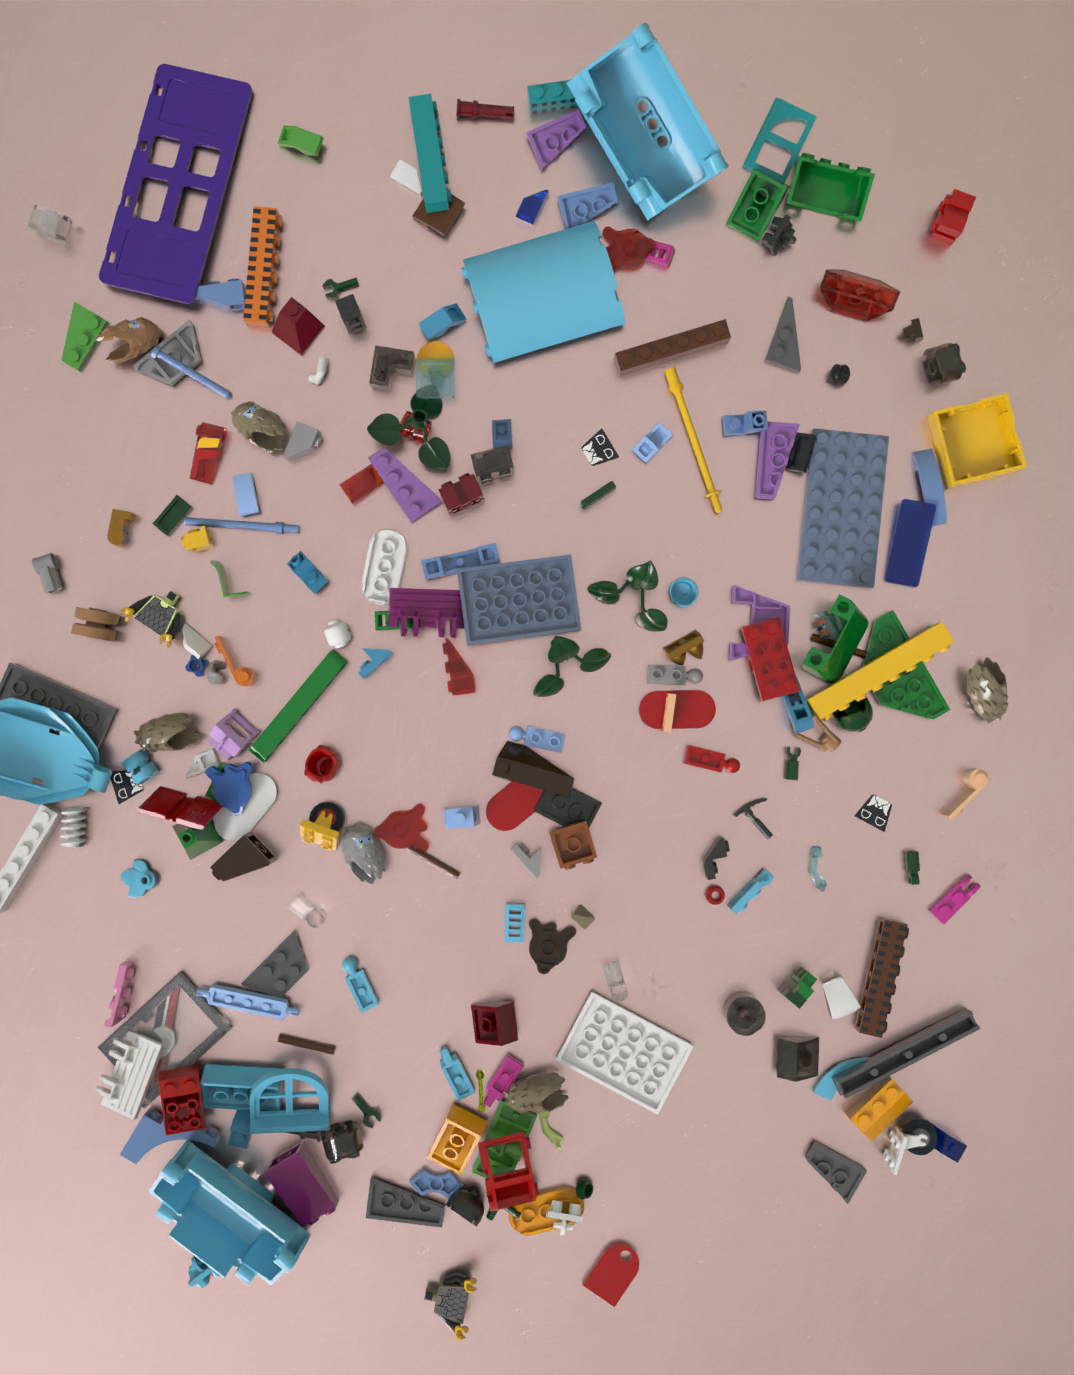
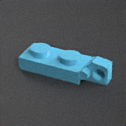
M764 868L755 879L752 878L727 904L728 907L736 914L744 911L748 906L747 903L760 894V889L772 882L774 879L773 875Z
M448 1046L441 1048L439 1051L443 1058L440 1060L441 1069L457 1101L475 1093V1089L456 1053L451 1054Z

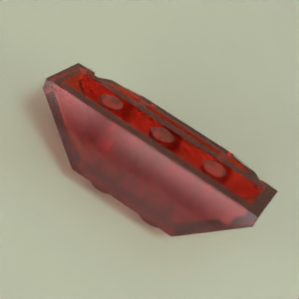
M826 269L819 287L831 311L866 321L893 311L900 294L899 290L881 280L840 269Z

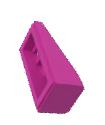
M638 236L632 256L670 268L675 248L669 244ZM646 244L643 253H640L642 245ZM650 246H651V247H653V248H652L651 254L648 255V251H649V248H650ZM657 249H660L658 257H655Z

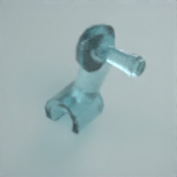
M813 846L810 849L809 873L816 888L824 892L827 883L817 871L818 858L823 857L821 847Z

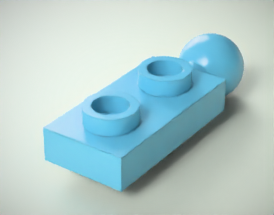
M353 957L345 958L342 962V968L350 974L345 977V980L360 1012L363 1013L379 1005V1001L364 970H356L357 961Z

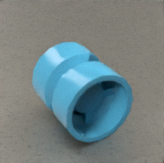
M143 749L133 753L122 762L127 772H132L131 777L137 785L144 783L158 772L153 762H148L149 757Z

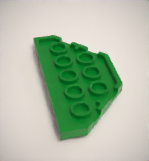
M894 610L875 619L862 666L910 639ZM923 661L917 663V668L914 670L901 672L899 674L900 678L893 682L889 680L884 682V687L873 692L879 705L929 719H935L950 711Z

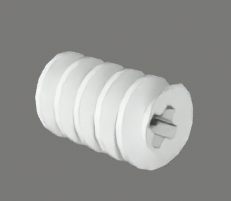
M66 807L67 810L61 812L62 815L67 816V818L61 820V822L66 823V826L60 828V830L66 831L65 834L60 835L66 841L61 842L60 845L65 847H84L80 843L85 842L86 839L80 836L86 834V831L80 828L85 827L86 823L80 820L86 819V815L81 814V812L86 811L87 808Z

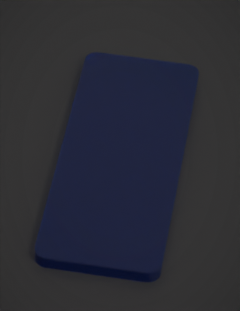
M903 499L901 501L884 577L886 582L911 587L919 585L936 511L935 504L910 499Z

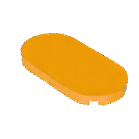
M559 1186L539 1191V1195H536V1201L513 1206L522 1214L517 1220L515 1216L509 1213V1222L515 1231L525 1236L556 1230L558 1228H553L554 1222L561 1223V1220L546 1217L552 1200L563 1202L561 1213L569 1214L570 1203L581 1205L580 1216L584 1212V1200L577 1197L576 1189L571 1186ZM566 1221V1224L574 1225L577 1223L572 1221Z

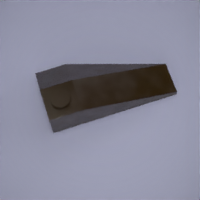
M510 741L505 743L498 754L492 773L493 776L503 780L570 797L575 780L572 776L527 746Z

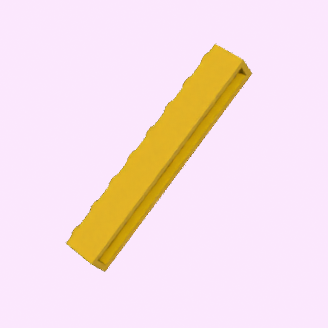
M943 621L938 622L807 698V704L813 715H816L820 720L826 721L834 716V711L847 709L850 707L849 703L856 699L858 702L867 697V692L871 690L875 692L884 687L883 683L888 680L890 682L895 681L901 677L899 674L905 670L906 672L917 668V663L920 661L925 663L934 658L932 654L951 648L950 644L955 641Z

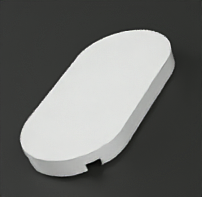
M383 529L377 532L369 543L362 578V591L365 597L374 604H388L389 588L401 587L408 547L405 538L396 530Z
M265 773L250 774L252 797L244 807V812L241 815L235 816L224 807L215 815L214 826L222 838L229 841H238L243 835L252 831L277 799V786L269 775Z

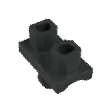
M785 215L783 218L774 216L770 226L771 229L776 230L775 234L766 232L762 238L763 245L770 248L771 253L777 255L781 246L786 248L788 244H795L797 240L793 235L795 233V230L792 228L793 225L789 221L791 217Z

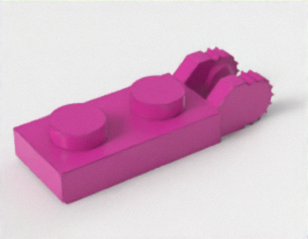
M967 874L958 883H955L929 909L942 924H945L971 898L970 896L980 889L978 882L973 884L966 892L962 889L971 881L972 876L970 874Z

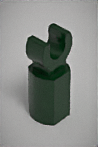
M786 747L785 753L788 756V760H786L785 779L798 780L799 761H797V758L801 754V749L796 747V753L792 755L790 747Z
M905 851L908 883L919 885V851Z

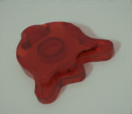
M607 226L602 231L603 236L611 242L610 246H606V250L614 273L621 268L637 267L645 261L647 256L656 247L653 239L647 238L637 229L617 231Z
M417 804L411 810L395 811L389 814L385 821L375 828L374 833L376 837L383 839L389 846L395 849L414 847L421 852H426L429 844L420 837V833L428 828L422 819L425 812L424 805Z

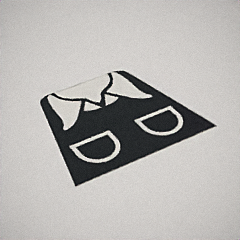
M602 428L582 446V451L592 466L619 458Z
M127 770L113 771L110 778L118 804L143 791V785H137L131 777L132 772H127Z
M871 795L856 813L855 817L885 832L892 804L876 795Z

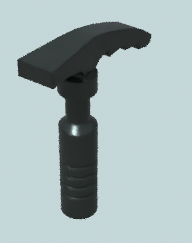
M767 798L751 801L733 814L737 817L741 813L746 812L745 815L751 818L753 824L767 840L773 836L762 821L753 815V811L750 809L751 806L754 807L756 804L767 801Z

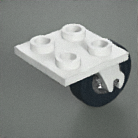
M916 1118L908 1121L902 1129L895 1125L894 1130H891L889 1134L890 1143L888 1149L884 1151L883 1160L894 1175L898 1173L905 1149L915 1155H926L935 1148L938 1137L933 1125L924 1119Z

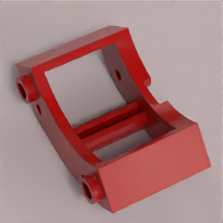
M524 1132L478 1142L483 1173L488 1174V1178L485 1179L490 1211L493 1212L536 1201V1195H539L537 1183H534L528 1153V1149H531L529 1136L525 1137ZM520 1141L525 1168L492 1175L487 1148Z

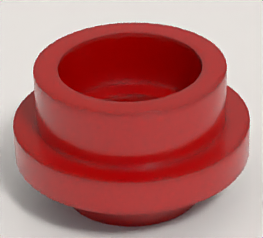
M713 885L707 889L705 896L710 904L718 905L723 902L725 892L720 886ZM718 892V897L712 898V893Z

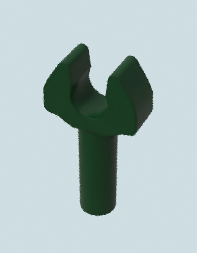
M357 277L340 283L328 279L322 287L323 289L334 288L333 292L327 293L325 296L327 299L335 300L339 298L338 295L341 290L357 286L359 283Z
M358 1094L352 1097L354 1103L364 1113L362 1123L365 1126L374 1127L370 1116H375L379 1122L381 1121V1111L378 1108L370 1109Z

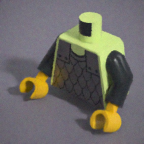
M171 590L164 599L158 595H150L138 600L130 607L122 608L120 616L124 613L128 614L125 618L127 622L131 620L133 614L135 619L160 635V645L163 641H168L166 644L167 648L171 647L172 640L175 639L182 629L181 610L174 606L180 596Z

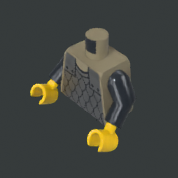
M454 1273L446 1276L444 1279H440L438 1289L427 1287L424 1300L435 1302L434 1313L455 1332L457 1340L466 1339L462 1332L467 1333L469 1328L467 1326L461 1327V1324L464 1321L469 1293L477 1290L476 1287L472 1286V1284L477 1283V1279H469L460 1273Z

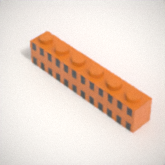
M253 206L243 321L247 326L270 327V321L273 322L274 311L271 308L276 297L273 286L277 283L275 265L279 263L277 246H280L281 242L278 231L279 227H282V215L279 214L277 208Z

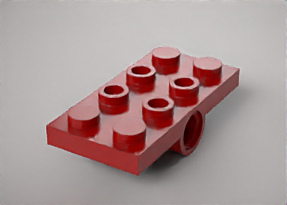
M777 617L741 627L749 655V665L755 676L761 702L800 692L780 618Z

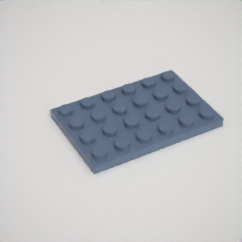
M571 554L457 569L467 646L581 631Z

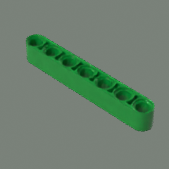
M332 649L253 743L249 751L265 763L338 676L348 661Z

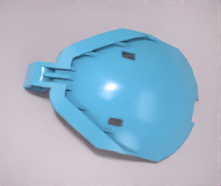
M13 697L0 700L1 796L41 805L82 796L89 788L98 792H106L112 771L98 764V748L86 731L69 713ZM49 729H54V731H60V734L57 735L50 733ZM32 779H40L43 781V784L32 783Z

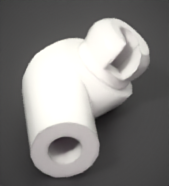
M319 358L316 374L310 373L309 375L310 383L318 385L322 382L327 372L328 358Z

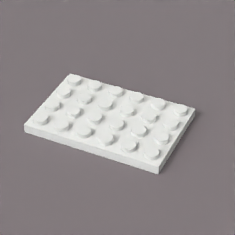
M591 991L562 1045L556 1061L658 1115L694 1045Z

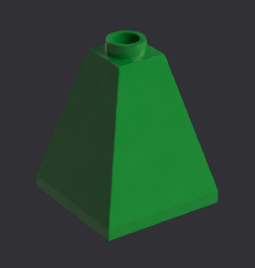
M213 819L203 830L179 823L172 826L190 860L224 842V839L215 829Z

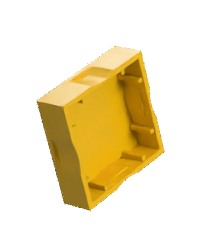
M1008 393L981 399L968 405H957L933 411L927 416L945 489L1018 472L1027 468L1021 442L1015 430V418Z

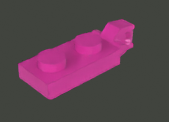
M507 1054L487 1085L485 1092L488 1095L484 1100L485 1105L491 1107L495 1099L500 1101L501 1098H504V1090L508 1091L510 1085L513 1084L524 1067L523 1063Z

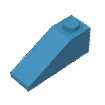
M798 679L800 692L782 696L795 734L814 728L813 716Z

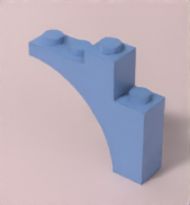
M149 1109L141 1118L120 1155L137 1164L148 1151L162 1143L188 1139L202 1142L214 1148L222 1135L214 1127H207L205 1125V1129L166 1136L162 1115L158 1111H151Z

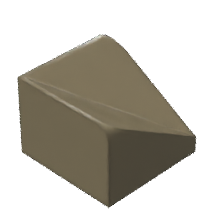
M581 904L571 913V918L585 930L595 920V917Z

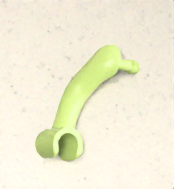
M538 1112L542 1132L556 1145L557 1150H561L563 1138L550 1129L547 1121L550 1113Z

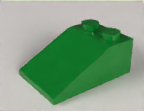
M757 168L753 169L726 224L760 241L790 186Z

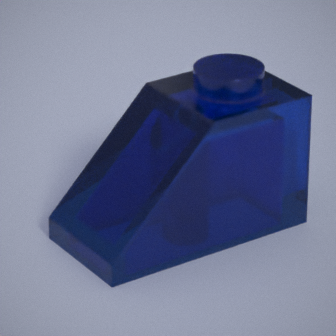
M930 1122L935 1128L938 1137L934 1149L958 1163L967 1145L960 1138Z

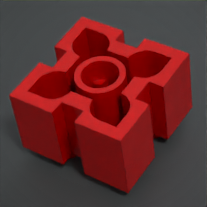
M954 189L950 195L946 194L944 200L938 206L937 212L939 214L930 226V230H932L930 238L951 246L956 238L962 234L976 197Z

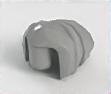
M218 660L212 661L207 670V679L211 684L223 683L221 672H215V670L224 669L223 663Z

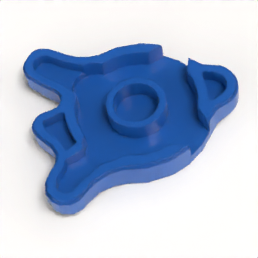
M244 762L240 767L228 763L224 767L225 772H221L214 766L208 767L205 773L213 782V792L217 802L228 809L233 815H241L244 812V807L252 797V785L249 778L253 769L252 763Z

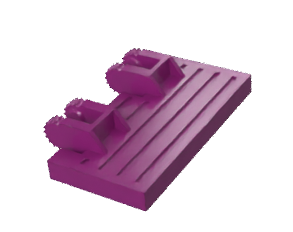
M389 588L388 627H398V619H400V635L405 637L407 634V619H412V635L417 637L419 628H436V620H438V636L444 637L445 620H450L449 634L451 638H455L456 629H465L460 590Z

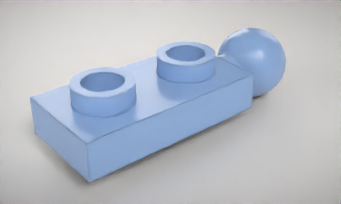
M514 726L509 731V737L513 741L525 739L524 745L562 753L565 734L527 726L526 732L519 726Z

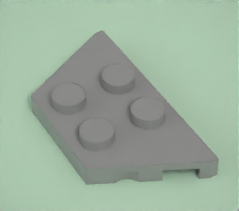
M190 320L159 344L162 347L161 351L192 369L201 363L193 323ZM153 350L132 366L135 370L171 386L186 375L160 358H152Z

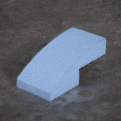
M658 422L632 450L647 463L673 434L662 423Z
M252 473L232 476L240 516L259 513Z

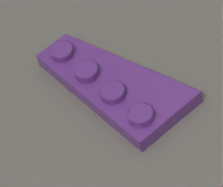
M767 421L768 430L760 432L755 498L772 500L776 498L800 424Z
M385 447L368 457L410 522L442 502L434 492Z

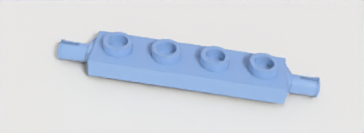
M212 984L209 990L197 988L196 996L206 997L209 1005L284 1020L286 1015L299 1016L300 1009L289 1007L288 999L217 984Z

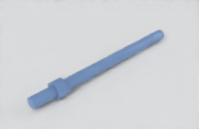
M184 518V525L275 531V533H299V525L284 524V522L263 523Z

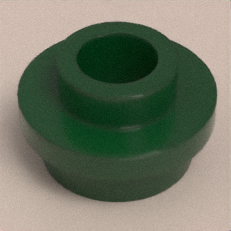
M582 1179L576 1186V1195L580 1199H588L593 1193V1185L589 1180Z

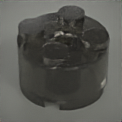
M945 343L926 349L923 353V356H926V361L923 362L924 373L929 382L933 381L935 383L934 387L957 381L961 378L962 373L966 372V365L961 360L960 347L957 343Z
M740 992L732 994L724 1006V1017L728 1025L739 1035H753L765 1023V1010L759 1000L750 993ZM747 1011L748 1014H745L744 1017H742L741 1013Z
M352 1120L341 1121L330 1125L331 1129L327 1132L322 1131L320 1133L326 1158L329 1159L331 1164L348 1157L349 1159L359 1157L360 1151L364 1147L357 1121H355V1124H352Z

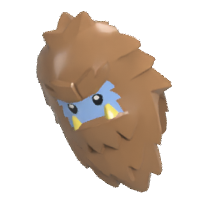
M139 317L132 321L125 319L116 325L106 327L97 336L96 341L125 340L119 348L109 353V356L105 359L108 362H125L143 352L146 353L153 346L156 347L159 337H163V332L152 321Z

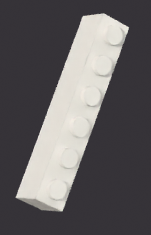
M51 803L40 805L0 872V913L8 909L64 816L61 814L63 811Z

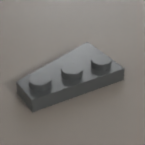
M814 1141L805 1157L807 1162L841 1195L847 1204L867 1172L864 1167Z

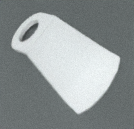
M842 975L822 983L832 1019L847 1016L861 1007L843 980Z

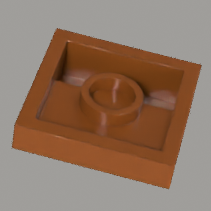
M586 820L549 831L560 869H572L576 867L575 864L581 862L588 864L593 862L594 858H597Z

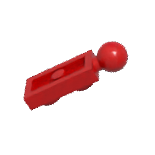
M691 745L687 747L684 764L721 773L723 767L729 773H736L740 769V762L736 758L725 760L726 754Z

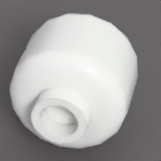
M339 619L328 622V627L324 629L328 644L334 646L335 649L349 644V640L352 638L348 624L344 621L339 622Z

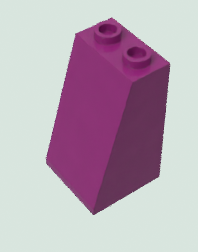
M305 1141L270 1161L264 1174L302 1227L307 1224L309 1226L313 1225L319 1220L320 1216L324 1214L328 1216L336 1210L339 1200Z

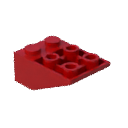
M198 1065L159 1071L158 1082L166 1136L205 1129Z

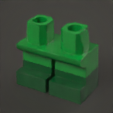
M804 968L797 975L791 974L793 981L787 988L782 984L778 989L781 994L799 1009L814 992L811 986L817 981Z

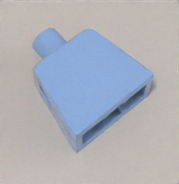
M479 804L442 808L444 827L446 829L473 827L480 824Z

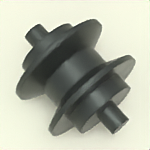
M835 364L830 372L831 381L835 384L847 383L850 377L849 367L845 364Z

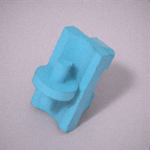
M192 1257V1265L189 1267L190 1271H188L190 1277L188 1284L191 1287L197 1285L203 1289L210 1282V1277L208 1276L210 1273L215 1277L220 1275L197 1257Z

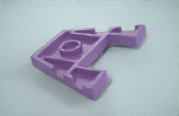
M733 585L732 603L752 604L751 624L779 617L788 645L790 606ZM730 643L729 660L749 656L745 643Z

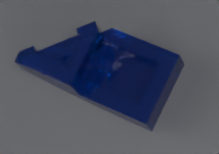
M543 190L523 198L516 217L534 225L549 190Z

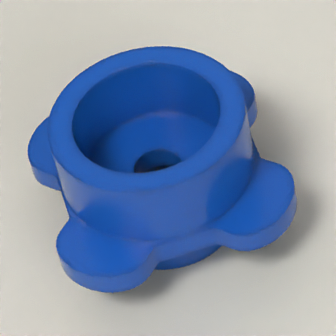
M191 655L185 669L200 677L203 675L204 668L208 666V661L206 659H197L194 655Z

